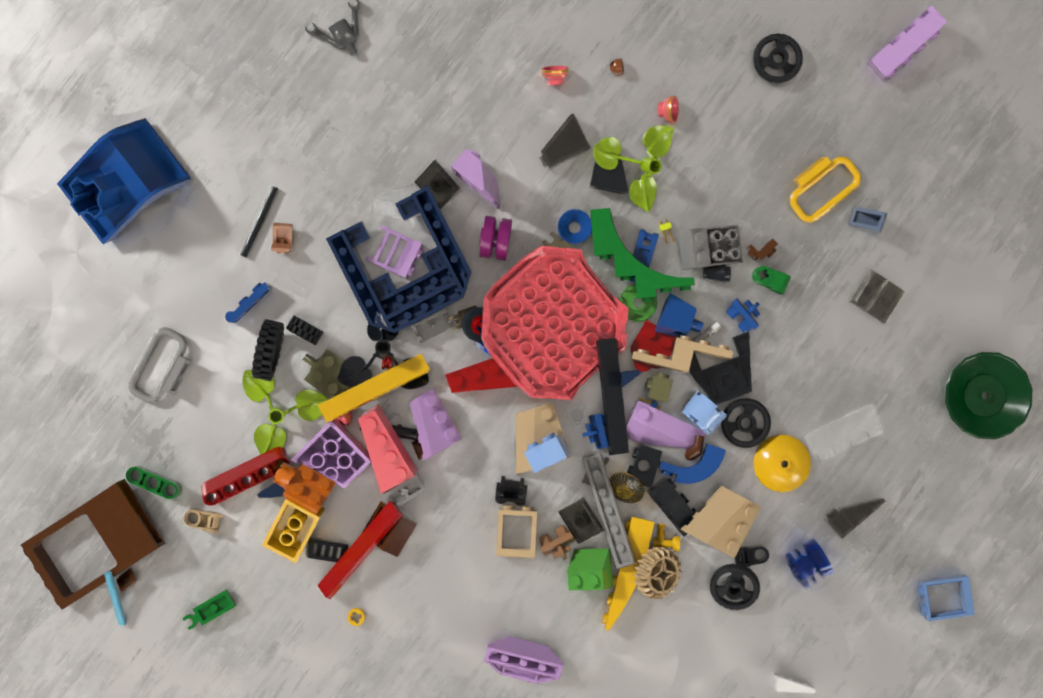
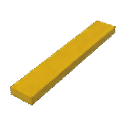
M419 354L319 404L318 408L326 423H329L430 372V369L422 354Z

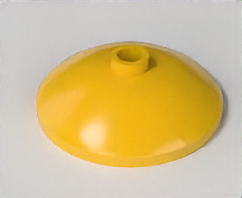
M775 435L767 438L759 445L754 455L753 466L758 480L765 487L776 492H788L800 487L806 481L811 470V458L806 446L797 438L789 435ZM786 460L787 466L783 468L781 462Z

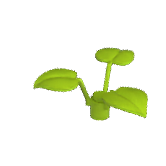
M657 125L645 132L643 145L648 148L646 152L650 157H645L641 161L620 156L622 146L620 141L614 137L603 138L593 148V156L596 163L604 169L611 170L616 168L618 159L640 164L641 170L646 173L641 175V180H634L629 188V197L635 205L646 212L651 210L657 191L656 181L651 176L652 174L659 173L662 168L661 161L657 157H663L671 145L674 128L670 126Z
M245 370L243 373V388L248 398L252 401L260 402L266 397L269 409L271 410L268 418L273 423V426L265 423L257 427L254 432V442L260 455L273 448L284 446L286 432L283 428L276 426L283 421L285 415L298 409V415L306 421H314L322 415L318 405L327 401L328 398L321 392L312 389L302 390L295 396L297 405L284 410L280 406L273 407L268 395L275 387L273 378L271 381L253 378L252 370Z

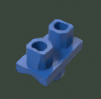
M736 298L726 313L732 320L741 313L745 319L737 326L743 333L748 332L752 328L755 330L759 324L750 313L752 312L755 317H758L760 313L756 308L760 304L758 302L752 304L748 299L744 302L749 308L746 309Z
M601 413L589 415L590 424H586L587 432L582 433L583 437L589 436L590 443L595 442L596 449L609 447L607 434L604 430V426H606L605 416L601 415Z

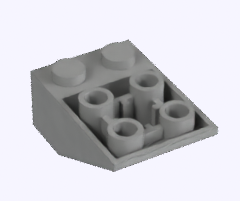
M738 225L695 228L678 232L683 270L743 263Z

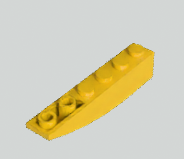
M632 515L630 519H626L625 530L627 531L636 563L619 568L617 576L613 575L614 588L612 594L608 595L606 603L609 609L608 613L604 612L602 624H605V630L609 631L635 589L636 584L634 581L637 578L633 574L637 570L634 567L639 565L638 560L642 559V554H647L655 523L652 520Z

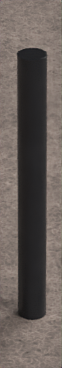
M272 185L242 248L240 255L247 258L278 191V188Z

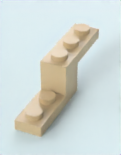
M681 336L675 340L671 360L667 359L668 356L663 354L649 355V351L638 349L637 352L634 351L631 360L688 373L693 351L727 360L732 359L733 351L729 350L730 347L725 345L714 347L710 346L711 342L700 340L697 343L693 342L691 337Z

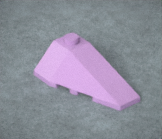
M640 401L636 402L626 424L627 438L640 444L688 449L694 444L695 435L706 436V433Z

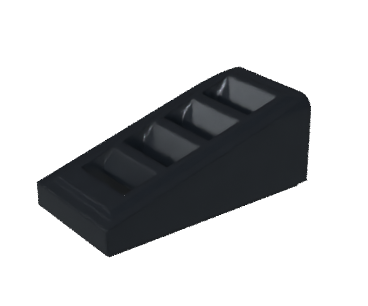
M310 537L307 544L306 557L338 562L348 550L349 545ZM314 544H318L316 553H313ZM322 545H325L324 555L321 554ZM330 546H333L332 556H328ZM338 547L341 548L339 558L336 557Z

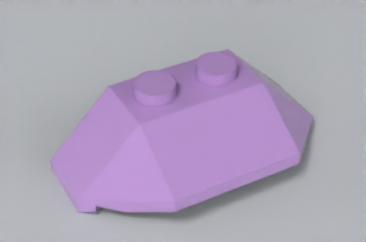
M511 636L488 644L484 661L487 664L489 663L500 675L536 684L559 680L564 664L547 645Z

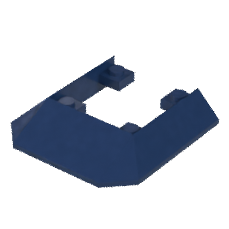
M428 185L395 203L403 221L420 213L437 245L436 248L421 255L429 273L398 289H396L389 273H385L372 280L356 249V246L371 239L363 221L326 238L369 325L393 333L463 299L472 273Z

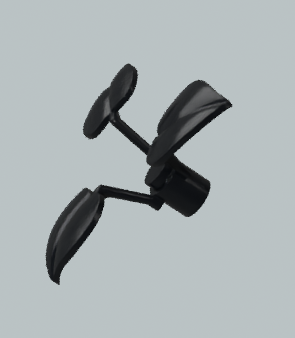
M368 323V337L372 341H378L375 345V353L367 364L359 356L347 358L341 365L337 377L338 382L348 387H355L371 379L372 372L368 367L371 366L376 357L379 359L390 357L395 366L399 365L391 353V346L388 342L394 340L399 331L393 333ZM428 373L400 387L412 390L425 386L429 383Z

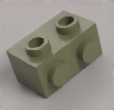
M658 372L656 375H651V378H647L645 389L648 390L646 398L667 403L673 380L669 379L670 375Z

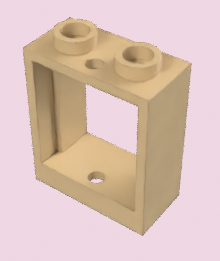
M503 505V508H499L496 556L535 558L537 510H533L534 507L522 506V509H514L512 505ZM503 515L532 516L530 548L502 547Z

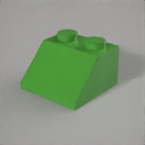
M574 549L567 570L569 590H605L614 587L611 549Z

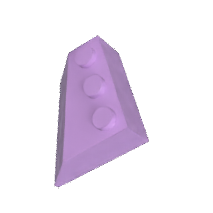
M465 149L451 166L453 174L499 209L500 199L496 177L481 161V156L476 151Z
M337 419L327 423L291 459V461L300 465L304 464L331 479L342 488H346L371 464L368 451Z

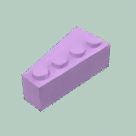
M931 5L867 63L868 66L881 80L885 77L890 79L898 72L896 68L900 64L905 66L912 59L910 57L912 53L916 52L918 54L926 47L924 43L928 39L932 41L940 34L938 30L947 21Z

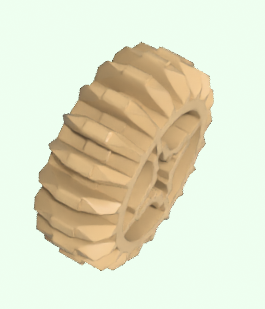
M664 547L647 549V554H642V559L638 560L639 565L634 567L637 570L633 574L637 578L634 581L638 585L637 589L644 596L651 599H662L663 596L668 597L669 592H674L673 587L678 586L677 580L681 579L679 577V573L682 572L679 568L681 566V563L678 561L679 557L673 551Z

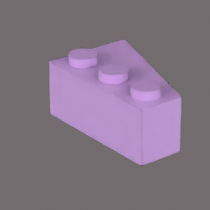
M433 389L409 402L414 424L417 426L419 434L418 441L421 443L423 461L462 439Z

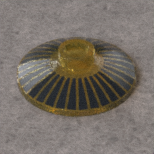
M620 472L613 474L609 478L615 498L619 501L637 503L643 498L645 494L644 486L635 476Z

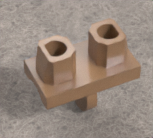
M563 525L555 530L559 537L556 540L552 541L549 534L539 537L542 546L540 549L545 557L552 553L554 559L562 556L563 560L567 559L565 553L571 550L569 544L575 542L572 533Z

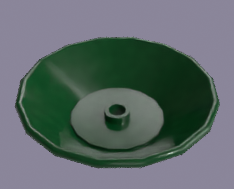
M980 352L966 357L952 370L945 385V404L950 418L963 432L978 439L996 440L1012 434L1025 422L1032 407L1033 389L1026 371L1014 359L997 352ZM984 392L988 394L987 399L982 397Z

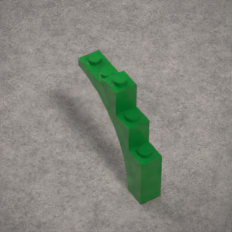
M611 209L590 210L594 256L599 257V260L611 259V255H614L616 278H620L621 281L632 280V276H635L637 299H642V302H651L654 297H657V289H660V293L672 292V288L686 291L691 290V286H695L694 277L664 275L649 269L639 262L620 240L613 223Z

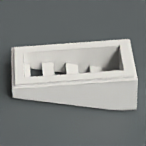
M774 674V689L777 692L815 693V689L811 685Z

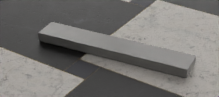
M599 452L583 457L582 460L616 568L619 569L635 564V558L602 454Z

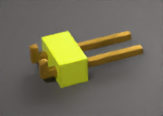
M667 219L665 224H662V221H660L661 225H659L660 231H663L666 244L668 241L664 230L667 229L673 242L670 230L672 228L671 223Z

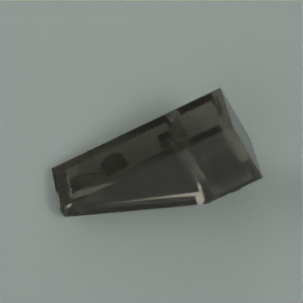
M878 497L838 507L837 509L833 508L826 514L827 518L824 521L839 538L843 539L886 501L884 498Z

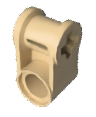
M193 508L185 513L184 522L189 527L211 533H219L218 525L223 514ZM190 513H196L198 515V521L196 523L190 521Z

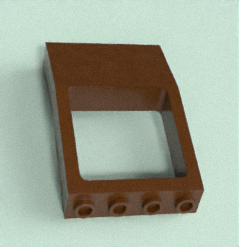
M125 479L116 482L76 510L21 544L24 554L32 562L34 570L40 575L45 587L50 591L55 603L61 610L106 583L103 574L73 593L42 545L45 539L84 514L89 517L117 562V565L109 570L112 572L113 578L166 544Z

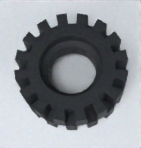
M295 315L292 316L286 327L290 332L314 345H317L323 334V331Z

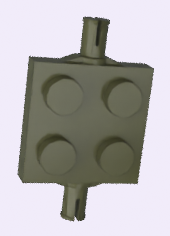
M328 349L317 360L308 355V353L302 359L311 366L310 372L304 380L329 399L353 388L338 382L337 377L344 361Z

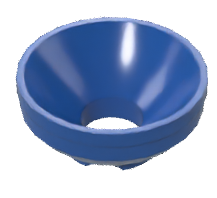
M571 209L563 213L559 218L558 233L564 241L570 244H580L591 235V219L584 211ZM572 222H577L580 225L578 233L570 232L569 225Z

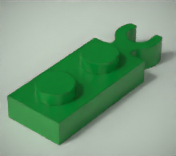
M226 589L193 608L195 614L186 615L183 617V621L186 619L193 621L192 625L188 627V630L197 625L198 621L203 626L237 605Z

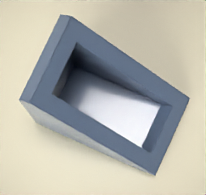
M854 207L849 225L878 234L882 232L887 213Z

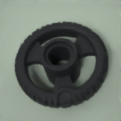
M776 33L766 36L757 44L753 53V64L756 72L761 78L771 83H784L791 80L798 74L803 63L802 50L799 44L792 37L785 34ZM775 41L776 48L770 52L768 57H761L760 53L763 47ZM787 45H790L795 52V64L788 62L789 54L785 49ZM779 54L782 57V62H775L773 55ZM767 66L775 70L782 68L785 75L773 76L764 69Z
M741 398L730 403L724 410L727 416L721 422L722 432L733 445L751 448L762 443L768 436L771 428L770 415L765 406L757 400ZM743 405L744 413L740 414L735 422H729L730 413L736 407ZM755 409H758L763 416V429L756 427L757 421L752 415ZM747 417L750 419L751 424L745 429L742 427L741 421ZM736 430L751 433L753 440L741 441L732 434Z
M734 563L727 564L718 568L712 575L710 592L720 606L726 609L729 608V610H743L754 604L760 593V582L756 574L747 566ZM730 572L731 575L727 577L726 584L718 586V579ZM743 575H746L752 581L753 591L745 589ZM726 595L731 600H738L742 598L743 601L732 602L724 599L723 596Z

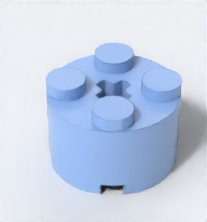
M697 391L682 410V413L693 423L697 421L696 425L707 435L710 432L712 433L727 416L700 391Z

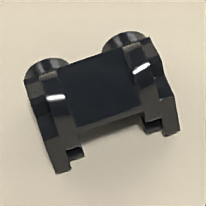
M501 476V483L497 482L495 501L499 504L514 502L518 506L526 504L527 485H524V478H520V481L505 480V476Z

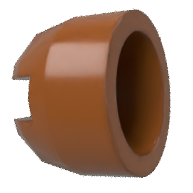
M622 58L615 59L610 63V71L612 73L624 74Z

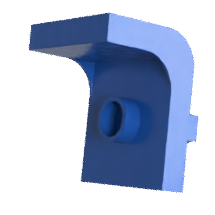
M143 118L116 127L99 138L61 178L57 185L69 199L70 205L78 216H82L101 243L106 244L113 241L150 203L169 192L182 188L191 177L147 119Z

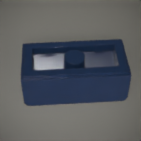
M641 371L620 372L622 387L639 376Z

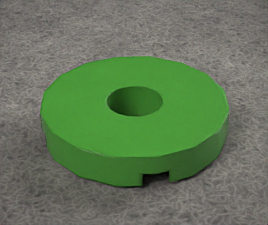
M633 284L622 292L619 301L629 308L628 320L643 322L655 313L657 297H654L651 302H644L642 308H635L633 300L637 298L636 284Z

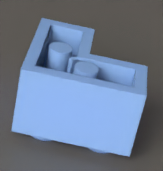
M553 432L544 437L542 443L538 444L536 441L526 446L528 450L524 454L534 473L562 461L571 454L561 434L555 435Z

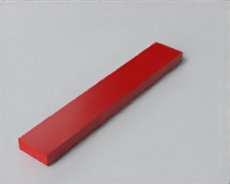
M389 501L317 585L325 598L331 600L402 517V512L394 502Z

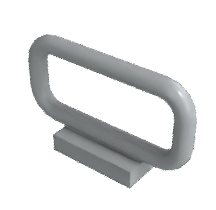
M167 327L159 328L154 332L129 379L128 388L131 394L147 403H155L163 396L164 392L175 395L192 362L183 357L186 352L187 342L180 333ZM162 335H167L178 341L179 348L155 394L150 396L138 390L136 382L159 338Z

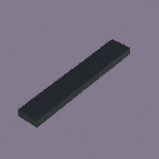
M616 338L596 340L606 434L609 446L608 452L609 455L629 453Z

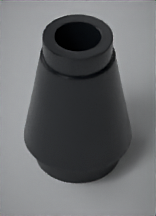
M720 265L704 268L703 279L720 283L730 282L731 267Z

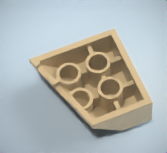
M553 402L516 414V474L532 470L524 454L528 450L526 446L536 441L538 444L542 443V439L553 432L555 435L561 434L566 444Z
M721 486L708 499L706 506L700 512L694 514L693 520L688 525H684L680 530L735 558L761 506Z

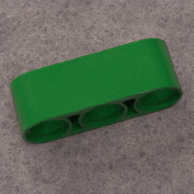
M142 466L131 467L126 472L128 482L166 499L176 498L182 492V487L177 481ZM134 470L140 472L138 480H135L132 476ZM152 477L158 480L156 488L150 485ZM169 485L175 487L176 492L174 495L168 493L167 488Z

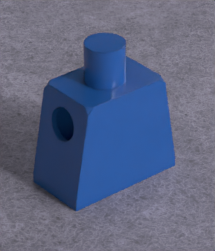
M670 293L665 299L655 332L676 337L687 336L690 330L700 333L704 322L694 319L697 311L694 306Z

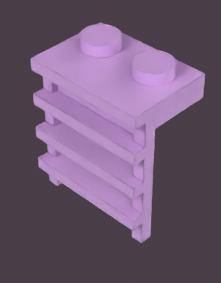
M381 225L380 229L387 231L374 259L368 256L365 259L407 279L408 276H412L416 268L414 266L416 259H420L423 254V244ZM393 234L397 238L383 264L378 259L390 235ZM403 239L407 241V244L393 269L388 265L400 240Z

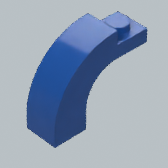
M706 443L702 456L696 464L690 467H679L660 461L658 468L662 469V474L671 477L673 473L676 474L674 482L682 484L697 483L710 477L719 468L726 450Z

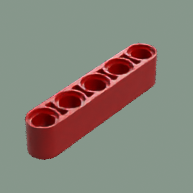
M283 447L273 448L205 481L201 485L203 502L208 506L216 505L274 477L277 470L281 468V464L287 463L290 465L286 450Z

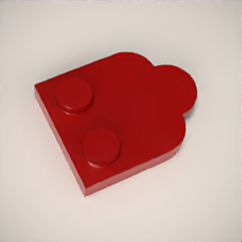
M646 320L631 344L630 352L633 355L634 351L637 352L638 349L649 351V355L663 354L669 358L673 351L676 337L655 332L656 325ZM634 361L635 368L641 372L649 371L651 368H661Z

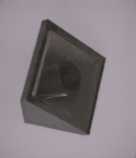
M436 159L415 181L420 189L427 185L429 186L440 210L462 192L461 188Z
M583 496L558 511L578 544L604 531L603 526Z

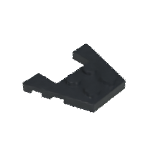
M749 331L732 337L738 357L701 370L697 356L693 352L689 374L716 405L752 392Z

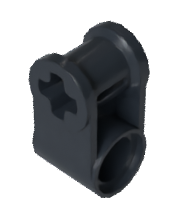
M763 545L740 547L734 558L735 564L747 567L763 564L768 561L769 552ZM759 549L765 551L762 559L755 558V552Z

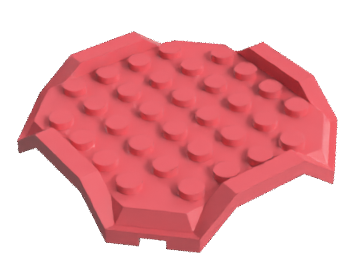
M539 246L516 263L493 284L484 296L481 339L491 357L511 381L530 398L572 400L580 386L599 369L596 340L616 338L618 354L626 349L627 334H625L626 322H628L629 308L608 291L587 265L581 249Z

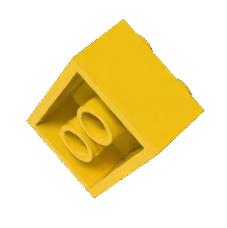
M286 498L262 546L296 563L325 508L321 507L316 515Z

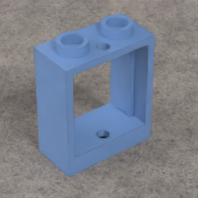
M963 574L919 581L920 586H917L919 598H922L920 612L921 616L927 621L975 615L969 576ZM958 582L962 609L931 613L927 586Z

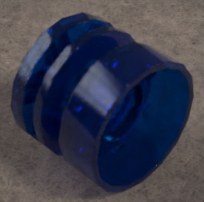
M814 538L802 544L804 554H801L796 548L793 549L796 556L795 559L790 552L785 554L791 573L805 589L810 588L807 578L814 585L817 584L814 574L817 573L822 579L834 574L831 563Z

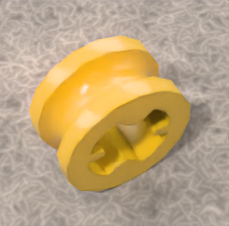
M353 608L348 613V622L353 626L361 625L365 620L364 611L360 608ZM353 612L361 614L362 618H359V622L355 619L352 620Z

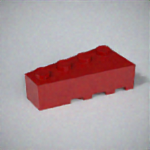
M493 358L445 374L451 393L518 387Z

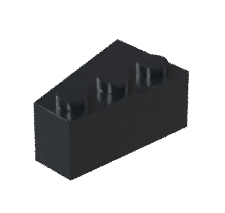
M662 477L646 492L681 535L685 537L688 533L680 529L684 525H688L693 520L694 514L698 511L688 506L689 500L683 493L679 494L675 490L677 486L671 478Z

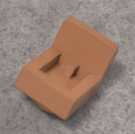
M274 222L271 251H276L279 254L290 252L293 246V224Z

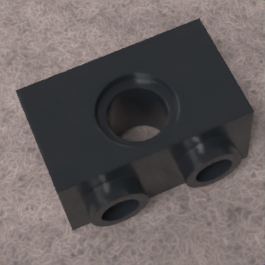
M639 444L638 447L634 448L632 458H635L633 466L629 465L626 475L628 477L631 476V479L633 477L634 481L636 479L641 485L652 488L663 451ZM641 460H647L649 464L648 468L644 471L638 467Z

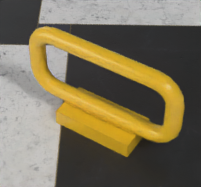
M821 157L792 180L798 188L791 194L790 205L803 222L813 223L858 188L861 182V174L854 163L847 157H836L832 161L828 157ZM844 164L853 175V182L814 214H805L798 205V197L837 165Z

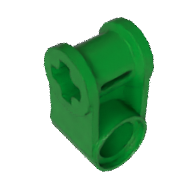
M760 266L752 272V279L756 284L781 295H784L791 278L788 274L767 266ZM764 271L763 275L766 277L760 279L761 276L758 273Z

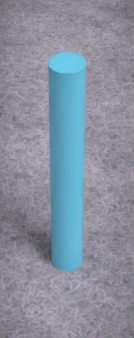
M109 571L104 573L118 623L122 626L126 624V619L112 572Z

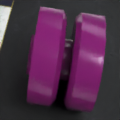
M485 216L484 226L481 229L479 257L489 259L492 255L493 247H495L496 260L506 261L512 219L502 218L499 230H497L496 218Z

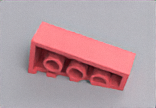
M378 404L363 412L358 420L380 492L383 493L414 477L418 469L380 405Z

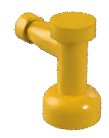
M657 524L658 532L657 537H653V547H671L674 551L680 552V536H675L672 540H665V524Z

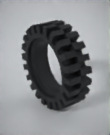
M265 319L253 356V378L271 381L274 377L283 343L284 324L282 322Z

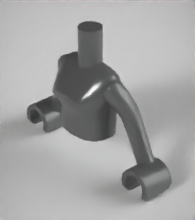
M356 0L357 6L352 7L348 2L351 9L352 28L346 19H342L328 28L333 38L318 30L314 23H312L315 27L314 30L310 32L305 27L306 32L309 35H317L333 47L342 48L346 46L350 55H355L358 52L352 42L356 40L359 33L357 10L360 8L359 0Z

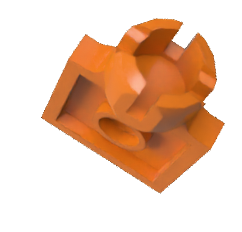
M283 463L273 479L274 483L284 488V497L316 515L336 482L304 464L299 468H294L287 463Z

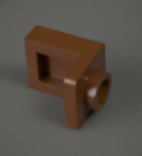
M772 238L760 251H757L750 244L746 248L749 251L747 254L754 261L758 260L760 262L766 256L770 258L777 251L774 247L778 243Z

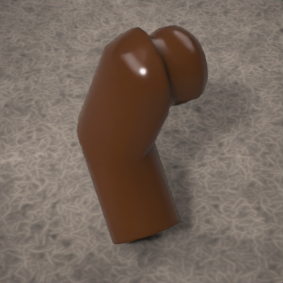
M695 435L694 444L685 451V458L687 460H695L702 454L704 436Z

